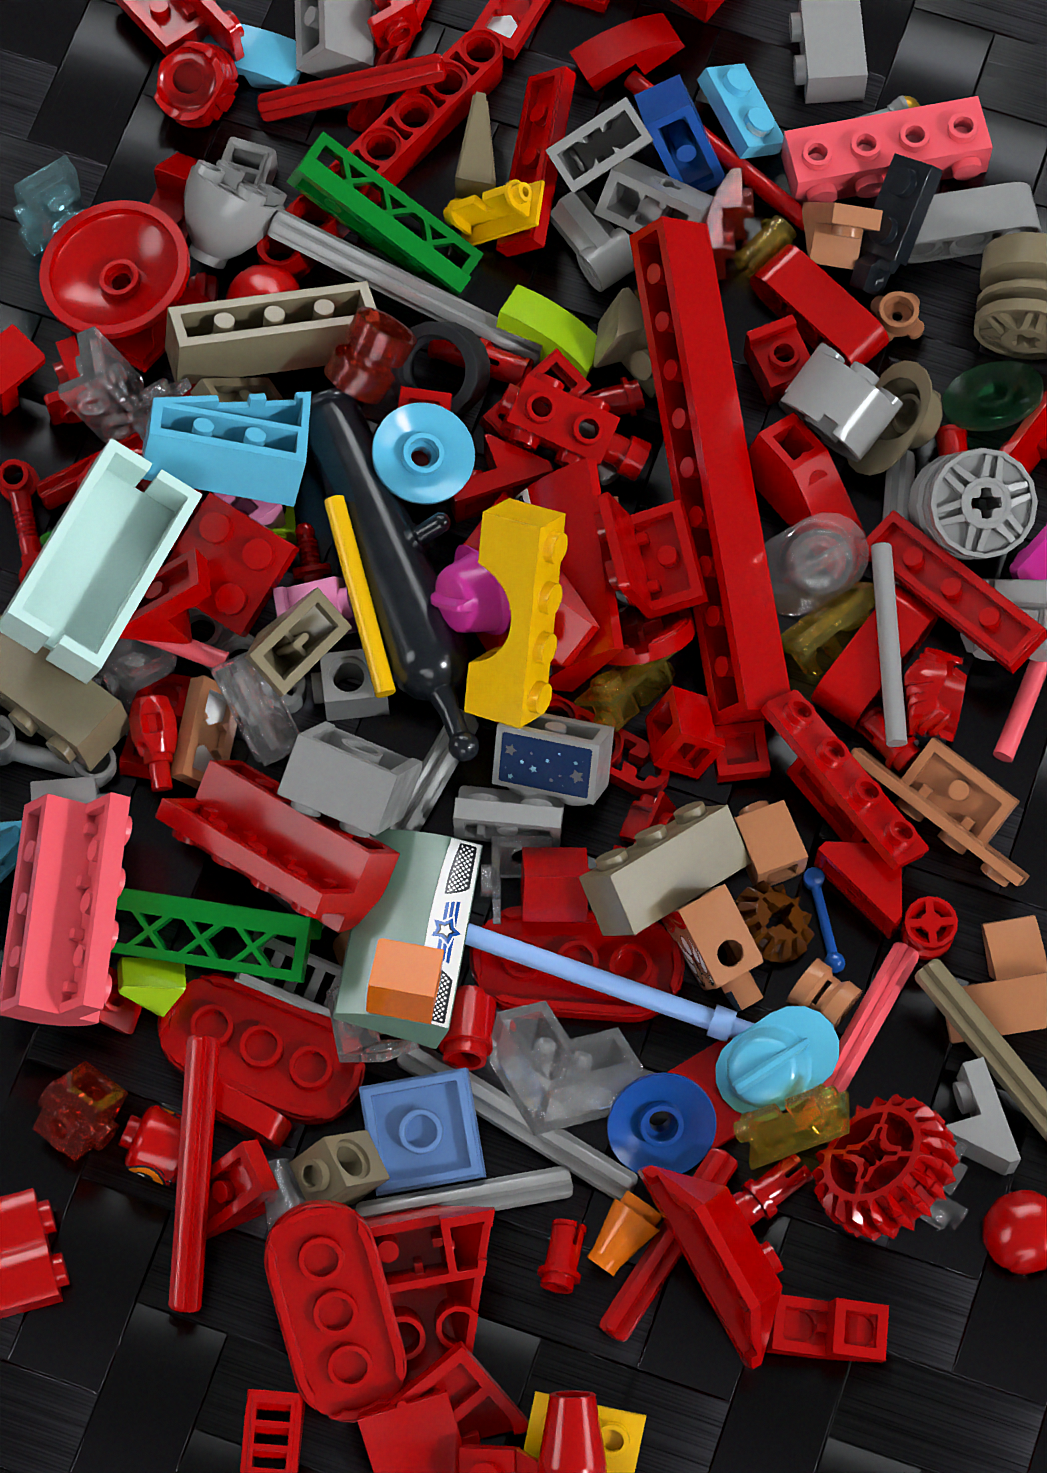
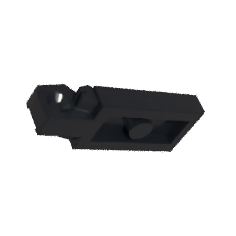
M894 154L873 209L883 210L880 231H864L859 259L855 262L849 283L850 286L874 296H882L890 274H894L900 264L907 265L941 179V169L915 159Z

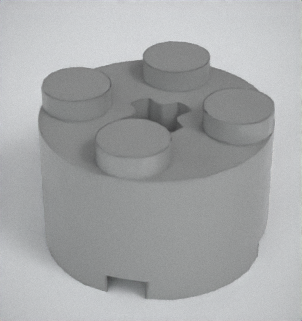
M820 343L785 390L778 404L787 415L795 412L807 427L822 437L820 441L847 459L858 462L867 454L903 403L886 389L880 386L878 388L875 387L880 379L869 368L857 361H854L849 368L843 364L845 359L828 345Z

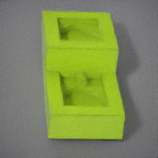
M517 284L499 311L496 327L542 345L540 362L557 348L586 379L594 367L597 335L566 309L548 298Z

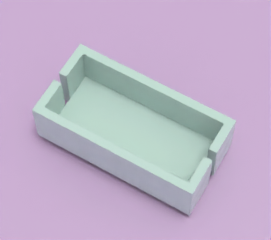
M112 438L95 459L0 618L1 633L34 653H37L42 646L49 649L50 652L46 657L47 661L85 684L104 665L202 497L201 493L162 469L147 486L144 493L135 487L146 475L153 463Z

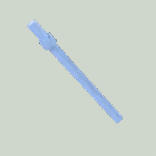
M468 924L465 945L708 1030L707 1036L727 1042L728 1038L733 1039L755 1024L736 1017L737 1011L716 1005V1008L712 1009L480 926Z

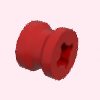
M927 896L917 899L909 906L905 913L900 932L902 943L918 951L919 959L932 960L941 957L949 950L957 932L958 918L956 912L947 901L939 897ZM917 929H922L923 932L927 933L928 939Z

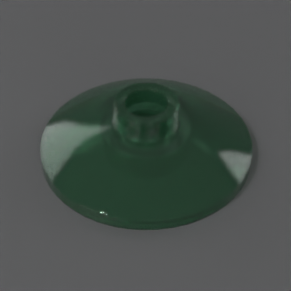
M1016 361L985 363L967 370L953 380L943 395L942 405L947 419L959 428L970 431L998 430L1016 424L1029 416L1043 399L1044 384L1041 375L1027 364Z

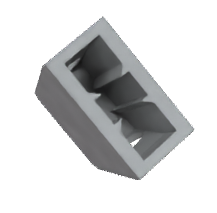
M625 97L545 151L572 193L649 145L654 139L628 98ZM571 156H572V157L575 159V161L577 162V164H578L580 170L576 167V165H575L574 162L572 161Z

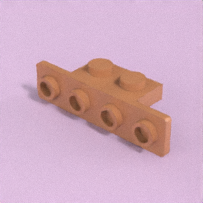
M936 737L931 738L903 777L888 769L885 764L864 748H853L850 752L880 787L884 784L899 796L895 804L903 812L918 822L927 817L942 829L937 836L945 844L962 855L968 849L982 859L984 863L980 869L996 883L1003 887H1006L1009 882L1020 886L1030 877L1024 870L988 844L1020 801Z

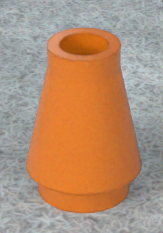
M627 1190L620 1201L614 1198L594 1247L587 1255V1258L614 1276L627 1260L660 1231L656 1228V1225L662 1218L661 1214Z

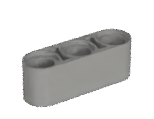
M1010 182L934 194L908 263H923L983 253L984 248L993 239L1006 234L1021 232L1042 233L1030 185L1024 182Z

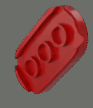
M515 906L495 914L494 918L481 926L482 928L678 996L682 987L685 971L682 949L677 941L673 940L670 933L665 930L666 927L658 921L636 935L603 936L593 911L587 912V922H522L521 906ZM470 947V972L475 986L482 988L486 994L493 997L496 1001V1007L503 1011L523 1015L616 1022H641L661 1014Z
M213 973L200 976L201 978L194 979L189 983L186 981V989L164 1017H158L161 1048L169 1063L179 1073L185 1076L186 1047L189 1036L209 1035L217 1037L220 1041L217 1080L268 1106L289 1121L295 1123L317 1125L337 1119L355 1104L360 1096L359 1087L364 1086L366 1065L362 1049L352 1032L345 1025L333 1018L301 1009L234 981V977Z
M311 1200L300 1203L280 1216L268 1234L264 1249L267 1280L300 1395L314 1410L317 1409L320 1413L328 1415L331 1419L346 1423L357 1422V1417L384 1409L391 1402L390 1399L402 1387L406 1376L407 1362L401 1334L376 1241L371 1228L364 1218L349 1206L336 1201Z

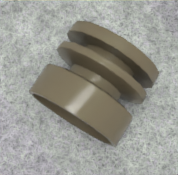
M1021 232L1006 234L993 239L983 250L980 274V289L982 292L977 297L974 336L981 345L999 354L1021 359H1047V234Z

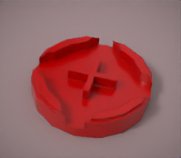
M626 606L618 609L624 650L607 664L620 666L645 664L665 658L681 650L693 640L696 632L689 607L651 620L641 611L636 612L635 606Z

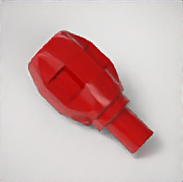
M148 695L136 698L131 703L129 714L133 744L139 757L143 760L144 766L149 768L151 790L153 792L171 790L173 785L170 763H173V755L175 754L178 741L176 717L169 698L165 695Z

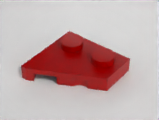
M461 1341L390 1399L391 1402L384 1407L396 1405L398 1398H405L407 1401L446 1389L463 1445L480 1444V1439L510 1431H513L514 1435L524 1433L528 1430L529 1419Z

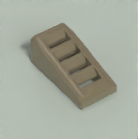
M476 92L472 97L455 175V198L463 199L477 195L482 199L483 192L496 188L489 106L486 100V93Z

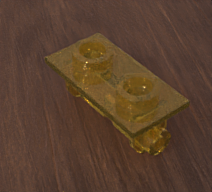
M675 653L645 664L616 665L612 670L592 679L590 682L591 687L574 701L575 705L592 706L596 714L593 719L594 723L614 727V732L619 731L640 712L633 694H635L639 706H647L672 686L675 670L667 660Z
M823 1084L814 1086L813 1089L786 1098L785 1108L788 1111L787 1113L783 1114L779 1107L773 1103L758 1110L741 1114L740 1121L735 1122L733 1127L740 1143L747 1141L750 1143V1168L753 1170L849 1134V1093L847 1090L839 1093L833 1085L826 1088Z

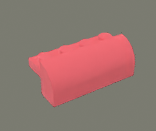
M110 792L86 804L47 793L24 805L0 977V1015L56 1026H87L99 1023L100 1010H103L112 988V978L108 973L110 952L117 942L119 925L115 920L117 898L123 891L126 879L125 870L121 867L124 846L128 842L132 831V818L128 816L131 797Z

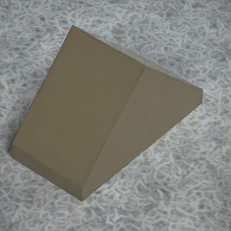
M317 587L258 632L245 658L278 696L281 697L352 626Z

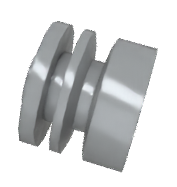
M979 448L939 456L922 468L911 486L908 512L911 524L956 559H986L1007 554L1024 541L1034 525L1038 500L1034 482L1022 463L1004 451ZM972 498L986 499L987 509H972Z

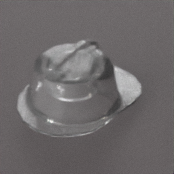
M821 512L807 517L765 543L776 611L780 615L798 616L818 608L850 589L861 579L868 565L869 546L864 532L852 519L839 513Z

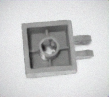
M325 721L298 734L277 794L290 799V806L300 813L313 817H320L321 813L339 820V827L342 830L355 836L368 838L370 834L376 836L404 818L422 770V761L415 758H407L338 729L334 724Z

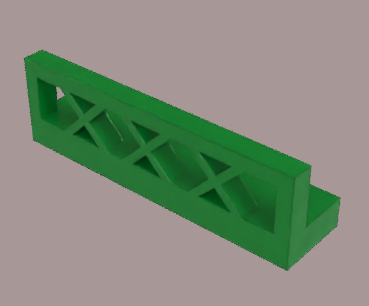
M325 132L319 135L286 181L399 268L456 297L472 278L469 276L484 255V253ZM322 150L339 161L342 178L316 159ZM351 171L360 178H352ZM370 185L380 193L382 209L354 187ZM391 202L398 206L399 209H392ZM411 216L419 222L422 239L394 217ZM431 232L440 239L432 240ZM450 246L465 257L466 260L459 268L434 248Z
M123 888L121 895L117 898L116 909L131 911L144 931L128 943L116 942L111 952L304 983L311 940L321 939L323 923L315 918L303 915ZM145 914L162 917L151 924ZM174 918L184 920L196 937L195 940L179 952L169 950L157 932ZM196 922L213 924V926L203 933ZM225 927L235 928L248 946L231 960L222 959L209 941L210 938ZM248 930L264 932L266 934L255 941ZM277 935L296 937L292 970L273 967L261 950V947ZM150 937L157 948L140 946V944ZM202 946L208 956L191 953ZM254 954L261 965L243 961Z

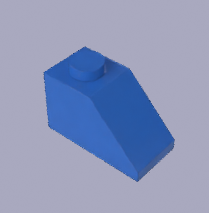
M680 74L634 95L643 123L654 139L652 142L670 177L702 192L727 181Z

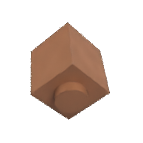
M784 800L770 805L768 801H758L746 806L739 812V816L734 818V822L751 861L745 869L753 886L763 880L772 886L805 873L809 856Z

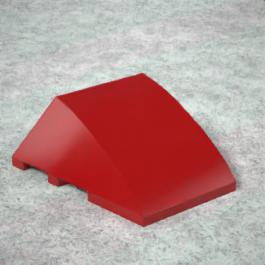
M435 1205L364 1218L371 1228L376 1241L405 1350L407 1370L400 1390L459 1341L473 1354L479 1315V1301L483 1276H485L486 1257L495 1207Z

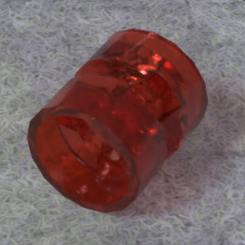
M362 306L358 308L345 331L348 343L342 342L336 346L324 367V373L336 387L348 395L363 402L379 404L383 401L396 379L391 372L392 368H400L405 364L417 343V339L409 328L394 317L378 309Z

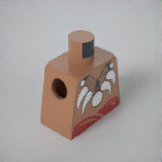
M725 884L708 889L661 919L673 940H676L682 949L684 960L703 990L721 987L733 1010L737 1012L763 998L749 970L763 963V958ZM719 946L725 950L727 955L724 965L720 963L717 956Z

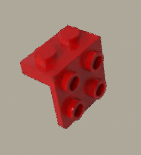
M609 492L597 496L600 511L594 513V522L602 542H608L612 557L611 560L605 562L608 579L614 591L621 590L630 607L636 606L651 620L709 601L686 507L680 499L630 515Z

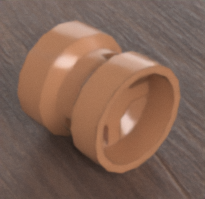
M818 958L801 976L790 992L786 1002L792 1006H806L820 1012L833 1024L836 1030L858 1001L862 990L850 981L841 982L833 976L832 968Z

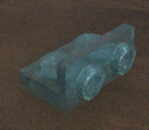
M66 155L14 185L18 205L13 207V212L22 226L18 230V234L32 256L40 253L43 257L53 234L69 219L84 210L77 170Z

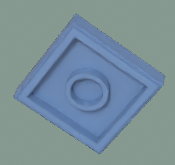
M465 1067L359 1087L365 1130L368 1131L390 1177L389 1180L375 1189L376 1196L380 1197L486 1178L468 1068Z

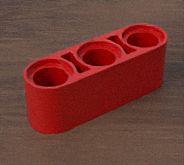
M786 245L750 277L753 291L780 319L793 314L797 322L796 328L803 340L814 350L817 349L820 343L828 345L845 359L843 364L849 368L854 361L865 365L889 343V336L876 317L794 245Z
M895 584L901 667L903 670L930 634L939 615L913 594ZM876 608L823 676L811 697L813 703L853 730L859 725L858 722L862 717L873 709L882 697Z

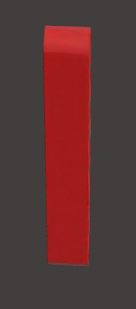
M475 28L466 32L442 55L446 65V79L443 82L405 91L347 150L396 186L469 114L473 95L476 92L486 93L487 96L501 81L503 74V44L496 32L487 28ZM479 57L489 59L486 62L473 61V59ZM447 89L456 91V93L451 95H445L439 92ZM411 122H421L424 124L416 128L407 126ZM380 154L391 156L389 159L382 161L373 159V157ZM335 160L328 168L342 178L340 163ZM351 171L352 178H360ZM370 185L354 187L376 205L381 201L380 193ZM302 193L285 209V211L307 222L312 220L323 221L324 224L318 227L341 239L351 231ZM268 234L257 242L259 265L271 264L285 268L297 282L319 262L271 238ZM279 253L290 255L288 259L282 261L271 259L272 256Z

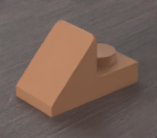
M803 202L802 216L808 257L816 264L854 269L855 262L859 259L863 230L880 231L883 210L835 202Z

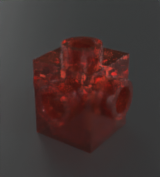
M84 1061L61 1078L54 1080L45 1089L38 1101V1105L42 1110L32 1129L49 1141L56 1150L76 1161L92 1148L100 1151L111 1141L119 1127V1124L114 1119L128 1092L89 1062Z

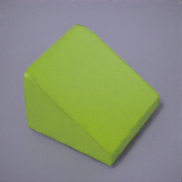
M121 957L117 962L119 994L158 1016L164 1017L186 989L185 964L134 957Z

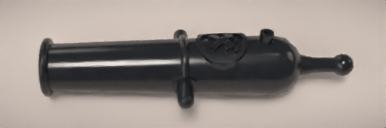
M344 386L318 392L311 396L308 445L327 498L335 495H343L345 498L393 681L404 693L415 700L431 702L440 715L450 739L448 743L449 753L460 762L470 761L478 754L480 748L479 740L467 727L460 710L457 689L465 682L468 673V663L471 662L468 642L463 633L456 632L449 627L439 608L432 605L430 599L431 594L435 592L437 574L428 557L427 550L430 548L431 541L450 528V518L445 513H436L419 525L413 523L403 499L391 493L380 481L372 461L374 436L362 411L365 405L364 395L358 389Z

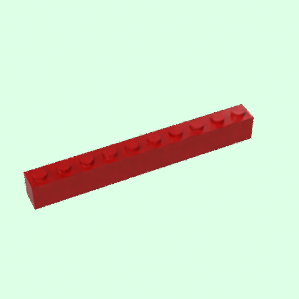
M661 216L631 234L629 239L674 501L680 499L686 507L709 600L692 607L713 725H729L764 721V725L770 722L762 714L761 708L767 701L791 690L709 227L706 223Z

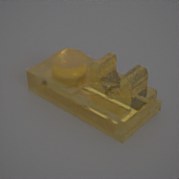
M848 582L781 634L783 651L786 654H792L806 675L819 676L823 673L821 667L816 662V648L822 647L830 659L836 660L842 653L843 648L834 634L839 630L848 632L858 628L871 615L869 610L875 606L873 583Z

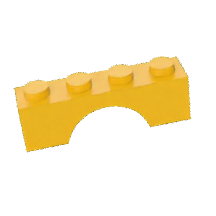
M511 498L483 511L478 563L486 568L504 589L511 610V626L508 638L503 646L494 647L468 663L464 712L520 729L544 714L552 697V687L548 683L550 662L557 649V637L553 634L555 613L560 606L563 593L562 586L559 584L560 565L568 546V538L564 533L566 513Z

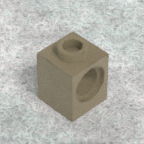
M367 1130L323 1137L289 1163L306 1201L331 1200L347 1206L353 1205L390 1179Z

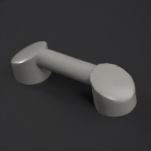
M0 715V766L16 761L75 778L95 776L98 788L105 786L114 777L117 764L113 749L90 772L75 760L70 764L64 763L48 748L16 740L13 723L5 716Z

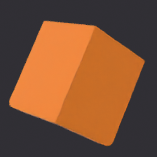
M385 938L379 939L368 983L366 1011L373 1014L431 1024L441 979L444 950Z

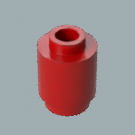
M472 985L457 987L450 1028L438 1045L440 1052L443 1054V1062L451 1068L460 1069L466 1067L469 1071L480 1069L485 1066L487 1057L492 1054L496 1001L480 987Z

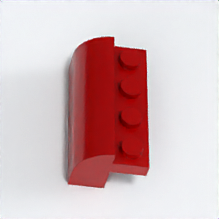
M210 760L195 798H162L155 818L173 828V837L186 844L196 846L211 855V859L217 864L239 872L249 878L255 887L277 895L290 903L292 909L296 912L315 918L338 933L358 925L380 900L400 856L399 852L371 836L368 838L359 837L342 830L339 827L340 821L323 813H321L320 817H313L294 810L290 806V799L277 794L280 786L279 782L241 760Z

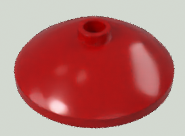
M118 200L104 202L76 214L54 234L41 260L39 272L40 288L51 313L71 331L96 339L127 337L151 327L167 315L168 307L176 305L188 282L190 253L178 225L160 209L138 201ZM130 283L126 288L118 290L121 285Z

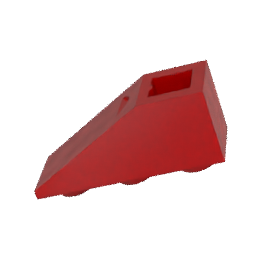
M795 412L759 432L748 449L754 487L837 581L868 562L869 560L861 554L858 547L867 538L866 533L828 449Z

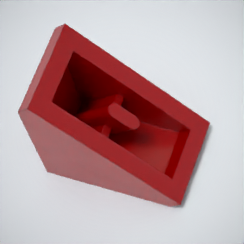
M825 841L817 850L814 866L821 869L825 877L890 939L897 933L902 918V867L897 870L891 869L870 843Z

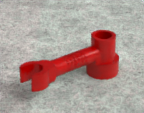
M10 459L0 466V492L11 503L18 539H20L19 545L23 565L19 571V581L21 584L42 550L36 522H34V513L32 512V501L38 496L36 485L40 481V477L27 462ZM23 473V478L19 483L9 484V479L12 475Z

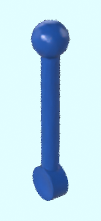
M811 867L804 873L803 884L812 891L827 951L824 963L832 968L833 973H838L844 969L845 959L843 955L837 952L821 888L824 884L825 875L821 869Z

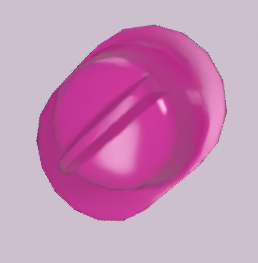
M461 544L455 551L454 563L445 567L437 576L435 592L431 594L430 598L431 604L439 608L444 620L456 632L484 631L492 635H501L511 624V610L505 591L498 580L478 563L479 551L468 545Z

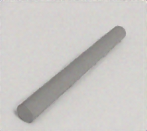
M880 542L871 546L885 735L887 746L900 747L908 742L892 545Z

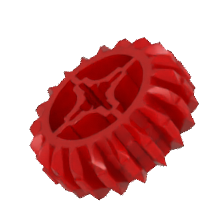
M898 1094L893 1095L888 1102L876 1096L869 1109L857 1105L856 1114L850 1120L839 1118L841 1128L836 1134L825 1135L829 1146L815 1154L820 1166L811 1173L817 1184L814 1192L817 1195L818 1201L825 1208L827 1216L835 1224H840L846 1232L852 1233L856 1237L863 1235L873 1241L877 1240L881 1234L895 1239L901 1226L914 1231L915 1220L921 1215L932 1217L930 1207L935 1201L947 1200L943 1187L957 1181L951 1168L960 1162L954 1149L957 1142L953 1138V1133L945 1125L944 1119L935 1110H931L914 1097L907 1100Z

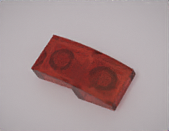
M732 168L723 179L715 193L706 218L718 279H726V259L735 258V239H745V218H754L753 188L743 187L742 168Z

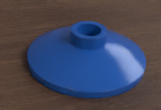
M666 1072L645 1075L628 1084L615 1098L607 1119V1135L614 1154L624 1166L637 1174V1170L646 1165L657 1166L681 1174L687 1172L706 1156L713 1144L717 1127L716 1113L707 1093L693 1080L679 1074ZM663 1111L668 1114L666 1122L661 1125H653L649 1122L650 1117L656 1112Z

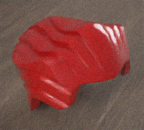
M185 41L182 46L167 55L160 62L154 99L168 116L187 128L209 126L213 120L218 121L224 111H228L236 97L234 93L239 84L236 82L238 72L231 55L218 45L198 41Z
M926 647L924 652L919 655V659L907 669L903 681L907 736H917L919 734L921 737L930 736L931 738L936 737L950 742L954 741L967 681V675L957 667L954 668V666L962 664L963 658L942 650Z

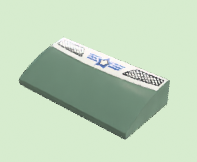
M386 829L376 836L372 834L370 836L399 852L400 856L380 900L358 925L350 929L332 1018L436 1049L450 1028L483 845L426 832ZM385 938L444 950L441 979L431 1024L378 1015L366 1011L368 983L379 939Z

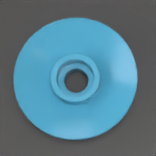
M412 403L397 408L381 422L372 443V461L380 481L391 493L410 503L429 505L450 499L465 486L473 471L475 448L467 427L454 413L431 403ZM415 451L425 453L429 460L428 465H416L412 461L411 454Z

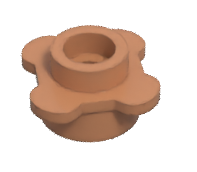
M895 291L885 296H877L872 300L870 310L885 328L889 336V342L894 337L907 336L910 339H917L923 334L924 323L918 318L920 300L915 294ZM894 314L901 315L902 319L896 321L893 319L892 316Z

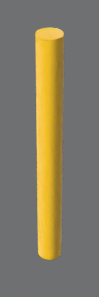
M343 495L331 496L324 500L375 697H387L394 694L396 689L347 505Z

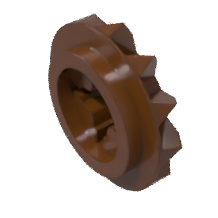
M764 880L753 887H747L738 896L735 904L762 958L779 963L793 961L807 950L808 943L815 935L808 927L812 914L800 909L799 902L801 896L790 898L786 894L783 884L770 887ZM774 913L779 914L783 921L776 927L772 926L768 930L766 928V925L770 922L768 919Z

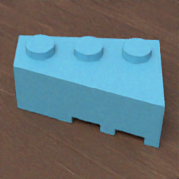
M311 391L296 392L294 400L266 401L265 393L249 394L245 402L220 403L217 395L154 397L142 448V457L153 464L142 479L152 481L162 469L193 489L294 507L307 459Z

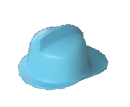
M787 1006L770 1013L734 1037L722 1049L716 1063V1084L722 1098L733 1110L749 1117H769L785 1110L821 1086L833 1074L839 1059V1039L833 1024L820 1012L806 1006Z

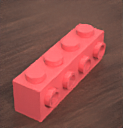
M974 96L784 131L781 158L791 196L803 205V202H834L837 199L853 196L871 198L879 195L895 153L941 169L942 176L940 180L951 178L969 180L980 173L987 172L993 146L979 97Z

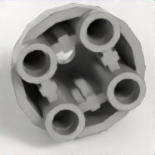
M197 160L196 165L191 167L184 192V216L191 240L189 247L190 256L217 269H224L228 259L257 245V242L268 234L269 226L275 214L279 210L285 209L283 204L287 197L283 191L269 184L259 183V186H256L244 180L243 177L246 172L240 167L224 160H218L216 165L203 160Z

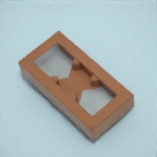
M205 675L191 678L170 770L172 778L199 789L210 760H230L243 694Z

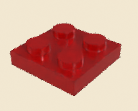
M209 492L166 564L196 548L208 560L211 596L202 600L195 607L239 636L246 638L272 596L273 588L278 586L300 548L217 495Z

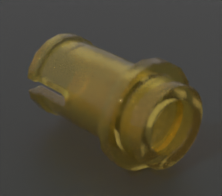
M775 215L772 219L765 218L761 222L762 229L739 252L737 251L732 256L734 263L740 270L748 263L747 266L749 268L744 272L748 277H751L786 245H793L792 240L796 237V233L793 227L781 216Z

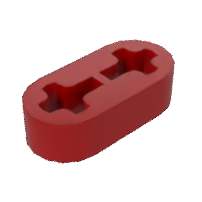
M217 1080L215 1120L252 1140L258 1139L259 1143L267 1148L279 1151L293 1127L292 1123L275 1110Z

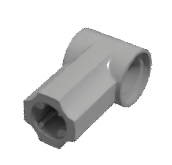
M584 190L574 193L570 192L559 199L557 205L551 210L550 222L576 253L577 262L589 283L597 291L602 292L635 271L629 239L630 235L621 227L614 229L608 220L595 215L594 212L597 206Z

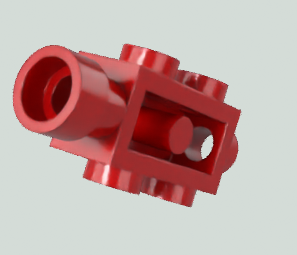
M536 373L535 377L527 374L518 386L509 383L497 411L505 415L500 427L510 431L507 439L511 443L533 452L537 450L538 445L557 453L554 461L561 467L585 458H592L597 460V467L603 460L615 466L616 473L633 481L637 479L649 456L652 444L634 435L629 439L616 433L615 430L621 418L609 413L611 409L609 404L590 395H583L581 399L563 391L565 385L561 381L543 373ZM534 400H539L548 405L549 413L547 416L539 417L533 412L532 403ZM581 422H586L595 427L596 433L594 438L586 439L580 434L579 425Z

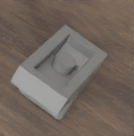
M984 1057L962 1063L956 1077L958 1082L953 1083V1092L963 1115L970 1113L971 1118L946 1125L953 1133V1138L957 1142L954 1149L956 1152L1002 1175L1014 1173L1021 1161V1157Z

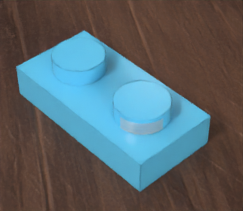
M745 64L705 68L697 81L739 159L778 154L782 149L784 136Z

